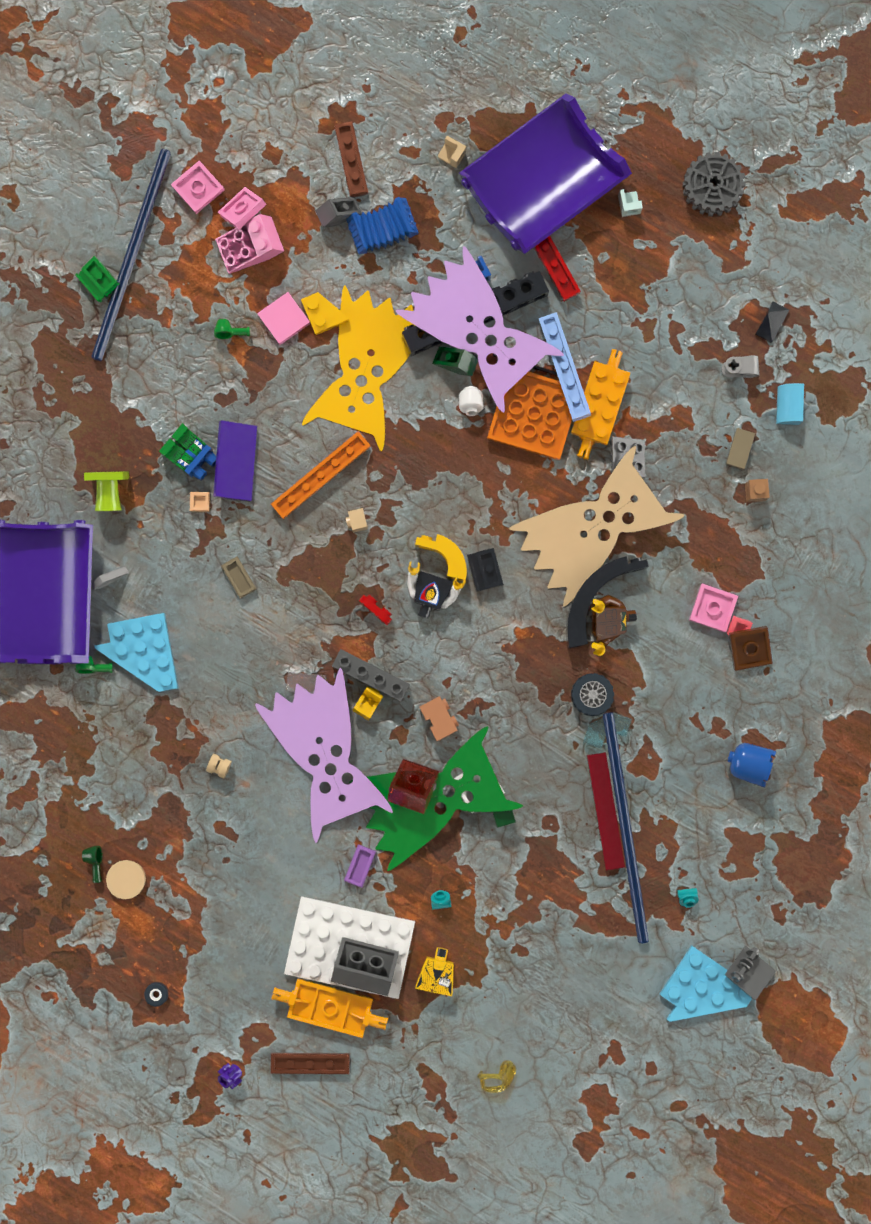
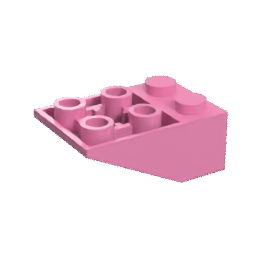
M262 214L250 219L240 230L234 228L215 239L228 274L264 262L284 252L272 217Z

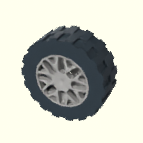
M596 673L583 675L572 686L571 700L573 705L584 715L597 716L603 714L611 707L614 701L613 686L603 675Z

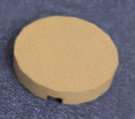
M119 861L112 865L107 873V887L111 894L117 898H134L144 888L146 882L145 872L141 865L134 861Z

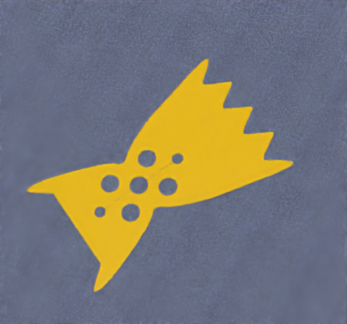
M344 285L340 311L348 317L349 321L339 325L338 335L339 359L343 376L334 381L306 414L302 425L320 417L373 435L380 451H382L385 440V420L380 386L388 381L409 357L410 353L402 338V331H404L405 327L412 325V323L399 314L395 315L391 298L385 300L378 307L373 308L369 291H366L353 302L347 287ZM409 305L404 310L413 311V306ZM425 332L418 333V337L421 338ZM368 350H374V355L368 356ZM357 358L360 361V367L355 370L351 369L348 365L350 359ZM374 366H381L383 368L382 376H373L372 368ZM359 375L367 378V384L363 387L357 386L355 382ZM348 385L351 388L350 395L342 396L339 393L340 387ZM369 392L374 395V401L371 404L363 402L362 397L365 393ZM349 406L355 407L353 413L348 411Z

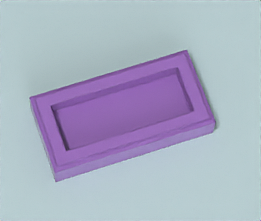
M358 844L344 881L362 888L376 851Z

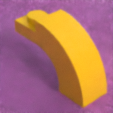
M437 534L436 541H432V537L421 535V538H416L415 547L437 552L444 557L448 565L447 578L455 579L456 576H459L457 580L462 582L466 579L467 567L465 558L454 542Z

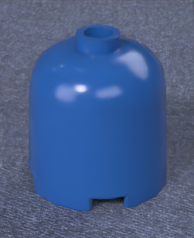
M742 743L736 747L734 752L730 751L727 762L731 763L730 771L733 776L765 788L766 782L763 780L768 781L773 766V758L771 756L775 757L776 751L749 743Z

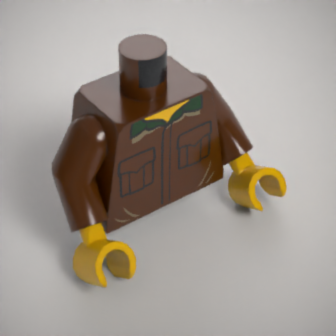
M606 595L598 600H592V633L596 641H598L597 643H592V648L596 649L593 654L598 656L604 654L605 647L621 634L626 633L627 622L637 620L635 610L627 611L623 602L611 595Z

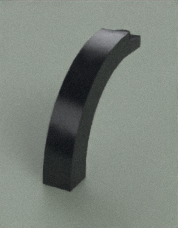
M627 556L618 558L599 568L583 583L571 603L567 616L566 641L568 649L588 644L586 617L589 606L599 589L620 575L647 569L649 567L647 559L642 560L641 557L631 559V563L628 564Z

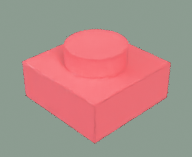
M733 616L727 634L751 629L753 623L749 620Z

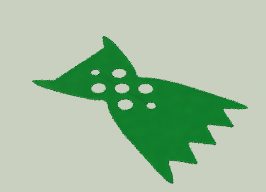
M488 726L474 734L447 762L441 773L414 770L367 777L384 796L393 811L390 813L378 805L369 807L374 809L375 813L366 826L369 829L385 832L375 849L394 852L387 871L400 865L433 839L449 822L457 809L468 812H498L523 807L522 804L505 798L485 753L482 741L488 731ZM456 767L463 771V776L459 780L451 776V771ZM479 775L481 778L480 782H474L473 777ZM429 779L436 782V789L431 792L427 791L424 786L425 782ZM446 785L454 787L455 793L452 797H446L443 794V788ZM464 791L472 792L473 800L470 803L463 802L461 795ZM418 800L424 801L423 807L417 805ZM439 802L444 803L447 808L446 812L442 815L437 814L434 809L435 805Z

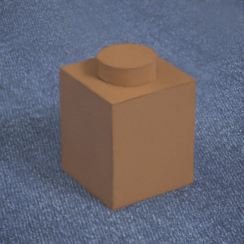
M768 479L748 480L745 483L746 502H761L770 498Z

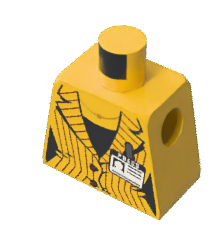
M437 947L435 958L426 957L415 989L452 996L454 964L451 961H446L448 949Z

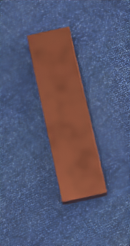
M353 121L334 125L350 197L368 195Z
M271 1053V1074H349L350 1053Z

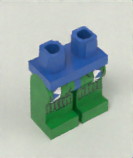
M182 423L171 437L185 448L186 451L169 438L159 452L191 478L194 476L202 481L207 475V472L201 468L202 465L206 462L211 467L215 466L216 455L206 443Z

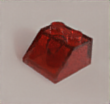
M403 759L389 787L388 802L424 814L431 800L439 771Z

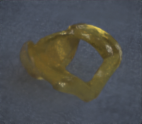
M504 1060L500 1065L499 1074H483V1071H480L477 1078L480 1079L484 1091L499 1093L507 1089L512 1083L516 1073V1066L512 1061ZM491 1078L499 1079L502 1081V1084L486 1087L485 1080Z

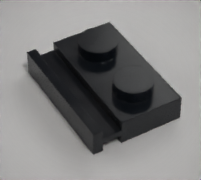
M494 548L467 555L476 592L504 585Z

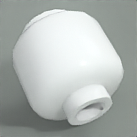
M465 387L459 394L460 411L468 416H475L483 410V393L477 387Z

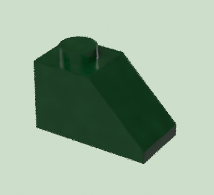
M439 346L432 364L459 375L473 376L478 358L465 349Z

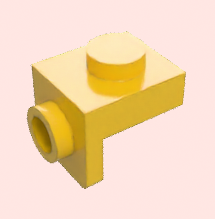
M367 686L352 711L369 721L383 695L377 689Z

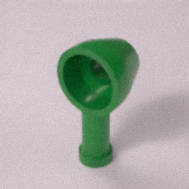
M227 319L217 320L214 328V337L218 339H229L233 336L243 335L250 336V327L232 328Z
M89 656V663L76 664L75 672L80 674H92L95 672L112 673V663L94 664L92 656Z

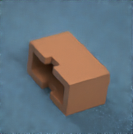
M439 696L419 707L425 720L430 719L433 725L430 729L436 741L458 731L456 727L459 724L454 715L450 717L447 711L450 707L445 698L441 699Z

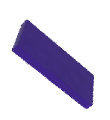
M223 420L219 421L213 497L252 501L257 426Z

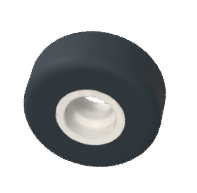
M160 982L151 983L144 992L146 1002L154 1007L164 1004L169 995L167 987ZM154 991L160 993L159 997L153 996Z

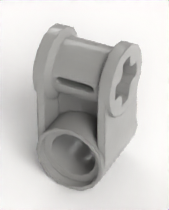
M758 356L730 357L723 363L721 371L724 376L729 378L758 377Z

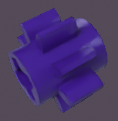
M227 1063L218 1070V1073L221 1074L218 1076V1081L224 1088L230 1087L233 1089L242 1082L240 1079L242 1071L237 1065L232 1064L230 1066Z

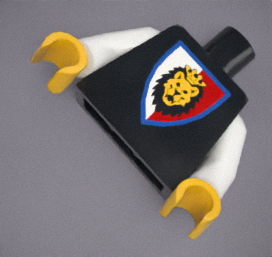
M412 561L409 562L407 586L410 597L414 599V603L421 605L418 616L429 619L432 609L440 611L441 608H447L456 601L461 588L466 583V579L463 583H458L457 579L459 576H456L454 581H450L419 571V562L417 568H412Z

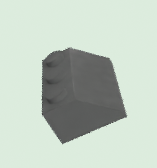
M342 937L331 982L388 996L399 951Z

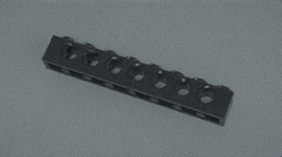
M531 271L520 280L513 279L502 288L498 286L492 289L502 316L543 299L549 293L540 271L536 273ZM528 286L531 291L524 293L521 287ZM511 294L514 299L506 300L504 295ZM470 315L467 316L466 321L469 323L472 322L473 317ZM487 316L484 319V324L495 319L492 316ZM414 324L405 327L404 331H402V338L411 357L443 342L427 333V338H419L418 333L424 330L414 326Z

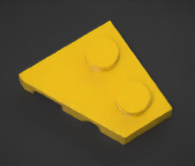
M319 292L301 299L316 335L349 321L343 312Z

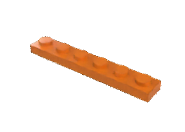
M359 431L356 432L272 502L271 506L285 519L369 449L371 445Z

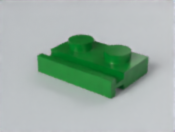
M95 256L81 268L79 273L75 274L100 303L105 296L107 297L120 284Z

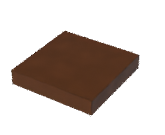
M767 626L729 633L733 668L735 671L773 664Z

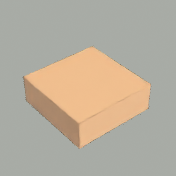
M190 492V512H210V492Z

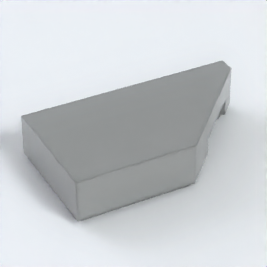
M122 567L100 575L91 583L93 591L105 587L125 576L129 571L126 567Z

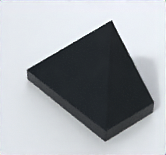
M773 301L755 335L772 343L789 309Z

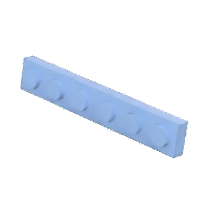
M557 312L539 318L546 342L564 354V356L551 355L573 422L591 416Z

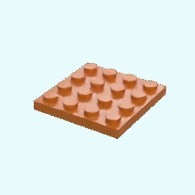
M527 372L504 394V413L498 406L496 407L487 439L560 461L572 421L560 381Z

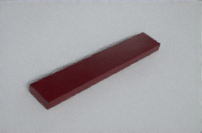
M606 752L586 755L605 870L625 868Z

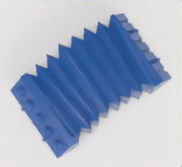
M397 197L393 205L388 202V207L384 205L383 209L379 207L378 212L373 209L372 214L368 211L366 215L362 211L361 216L355 212L346 219L358 254H365L368 249L373 252L375 247L379 251L381 246L386 249L387 244L393 247L394 241L398 244L400 238L405 241V235L411 238L419 233L406 198Z

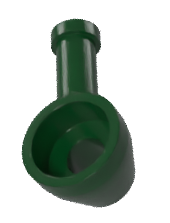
M92 846L84 849L82 852L83 862L92 865V883L102 882L100 864L103 853L101 846Z

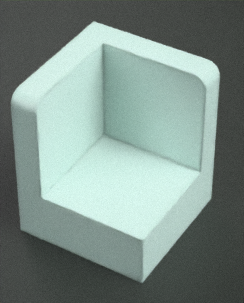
M624 189L620 190L618 198L622 217L641 214L643 208L642 201L638 200L637 192L624 193Z

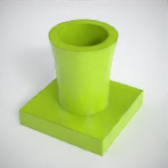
M129 471L84 473V481L96 480L95 511L122 510L119 500L118 480L129 479Z

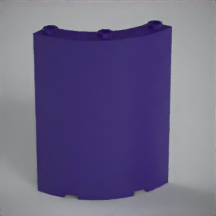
M567 93L459 172L462 177V185L466 190L469 189L483 209L487 221L498 228L510 241L515 251L519 250L523 254H526L632 174L625 158L617 154L612 148L607 150L603 146L604 140L595 129H589L585 123L587 118L576 98Z
M0 520V663H15V660H17V664L89 663L93 525L86 524L84 520H74V523L49 525V522H37V525L5 523V520Z

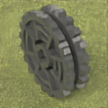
M709 152L706 153L705 157L700 155L697 157L696 162H691L684 176L682 187H685L683 195L688 197L686 202L693 204L692 209L694 211L699 209V214L703 215L706 212L710 217L714 213L721 216L723 211L728 213L732 207L735 208L744 193L743 189L746 186V182L743 181L745 173L740 172L742 167L735 164L736 160L734 158L730 160L727 154L720 156L719 152H715L714 155H711Z

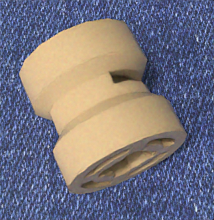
M213 754L206 771L211 774L216 773L224 779L232 761L228 759L223 760L220 756Z

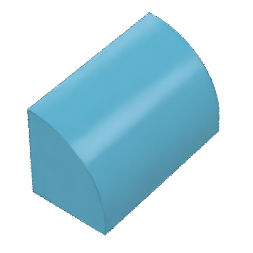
M793 383L778 386L776 424L800 425L803 422L804 384Z

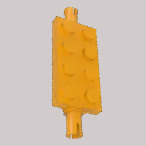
M616 349L611 350L606 365L594 361L584 391L591 416L575 421L571 434L579 436L582 440L577 457L582 458L585 451L583 458L585 460H589L593 444H608L629 380L630 372L618 368L623 352L618 351L615 358Z
M300 978L297 979L295 989L292 992L278 989L277 987L274 988L273 993L275 994L272 995L271 1000L288 1003L290 1007L287 1018L363 1038L365 1027L372 1026L383 1030L386 1029L388 1018L373 1015L370 1012L373 998Z

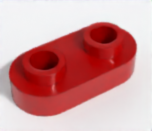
M363 595L359 599V602L385 625L392 621L390 618L392 614L384 607L380 609L376 605L377 601L371 595L367 597Z

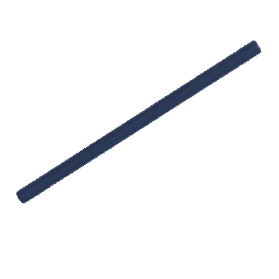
M167 149L160 150L117 278L120 284L113 290L92 353L94 360L101 361L106 350L171 156L170 151Z
M610 712L603 714L637 939L640 944L649 942L614 714Z

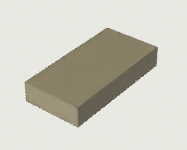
M736 428L725 465L741 470L745 469L755 433Z
M238 556L221 565L240 599L257 590Z

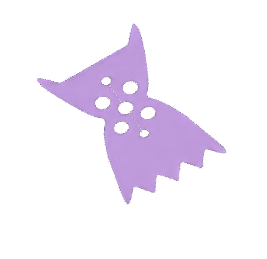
M463 246V265L444 261L447 280L428 276L431 295L411 292L415 311L396 310V312L407 321L442 342L458 349L475 352L478 355L479 366L491 396L498 408L504 413V394L545 355L564 356V354L554 346L536 337L504 326L502 313L492 289L472 255ZM469 315L473 317V321L470 323L466 321V317ZM487 316H492L496 321L495 325L491 328L484 325V319ZM469 333H475L478 336V341L475 344H469L466 341V336ZM494 335L497 338V343L494 346H488L485 343L486 336ZM513 337L516 340V345L513 348H507L504 345L505 338ZM491 353L498 356V362L495 365H490L486 361V357ZM511 358L516 361L513 366L509 364V359Z
M341 668L337 673L334 686L317 675L313 694L309 693L299 684H296L292 703L276 692L273 711L257 703L255 704L261 717L286 752L305 771L313 775L311 786V826L315 843L318 842L324 825L371 806L378 805L390 813L393 812L380 791L359 769L348 762L351 749V722L345 680ZM317 737H321L323 739V742L321 744L316 743ZM339 745L342 748V754L339 757H334L331 754L332 746ZM317 754L320 757V763L317 766L310 765L308 760L310 755ZM328 763H333L336 766L337 771L334 775H328L325 772V766ZM347 772L353 776V782L349 785L342 782V775ZM322 782H328L331 785L329 793L324 794L320 791L319 786ZM342 794L346 797L344 802L339 800V796Z

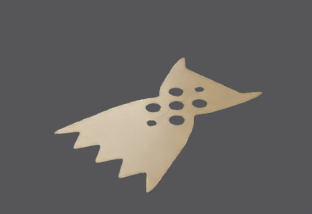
M636 446L632 447L618 463L602 488L598 501H585L561 506L519 522L509 528L513 531L528 532L521 548L522 551H541L534 567L535 570H554L548 584V589L567 587L563 607L574 599L583 583L603 565L614 548L619 533L636 532L675 522L685 516L684 514L666 512L632 465ZM611 492L619 494L620 500L618 503L611 504L608 501V495ZM633 495L638 497L635 503L630 500ZM587 509L595 511L596 517L594 520L587 521L584 518V512ZM606 511H612L615 514L613 522L607 523L603 521V514ZM630 512L634 515V521L631 524L623 522L622 516L624 513ZM606 529L609 531L610 538L607 541H601L598 538L600 530ZM581 531L587 532L586 538L580 536Z

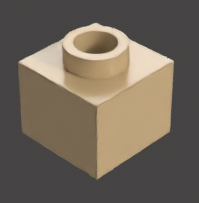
M363 508L348 511L349 517H346L348 529L352 528L353 533L368 529Z

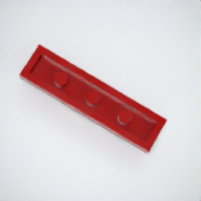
M548 236L536 245L534 249L562 300L565 302L580 294L581 290L552 238Z

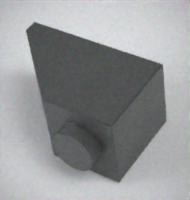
M355 197L328 199L315 210L323 227L342 224L346 222V219L352 213L362 214Z

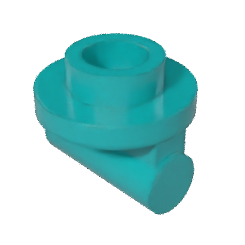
M697 888L677 890L680 905L691 908L698 903Z
M443 890L433 893L431 895L432 910L452 907L450 894Z

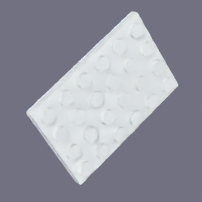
M301 896L284 974L369 992L331 982L342 937L399 951L391 987L387 996L399 999L415 921Z

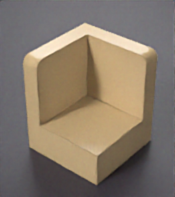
M446 136L445 144L438 154V158L457 168L466 153V146Z

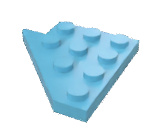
M165 613L107 624L110 643L95 645L96 650L158 692L179 689Z
M692 945L660 992L662 997L675 1005L667 1017L669 1022L747 1007L752 998L725 976L727 969Z

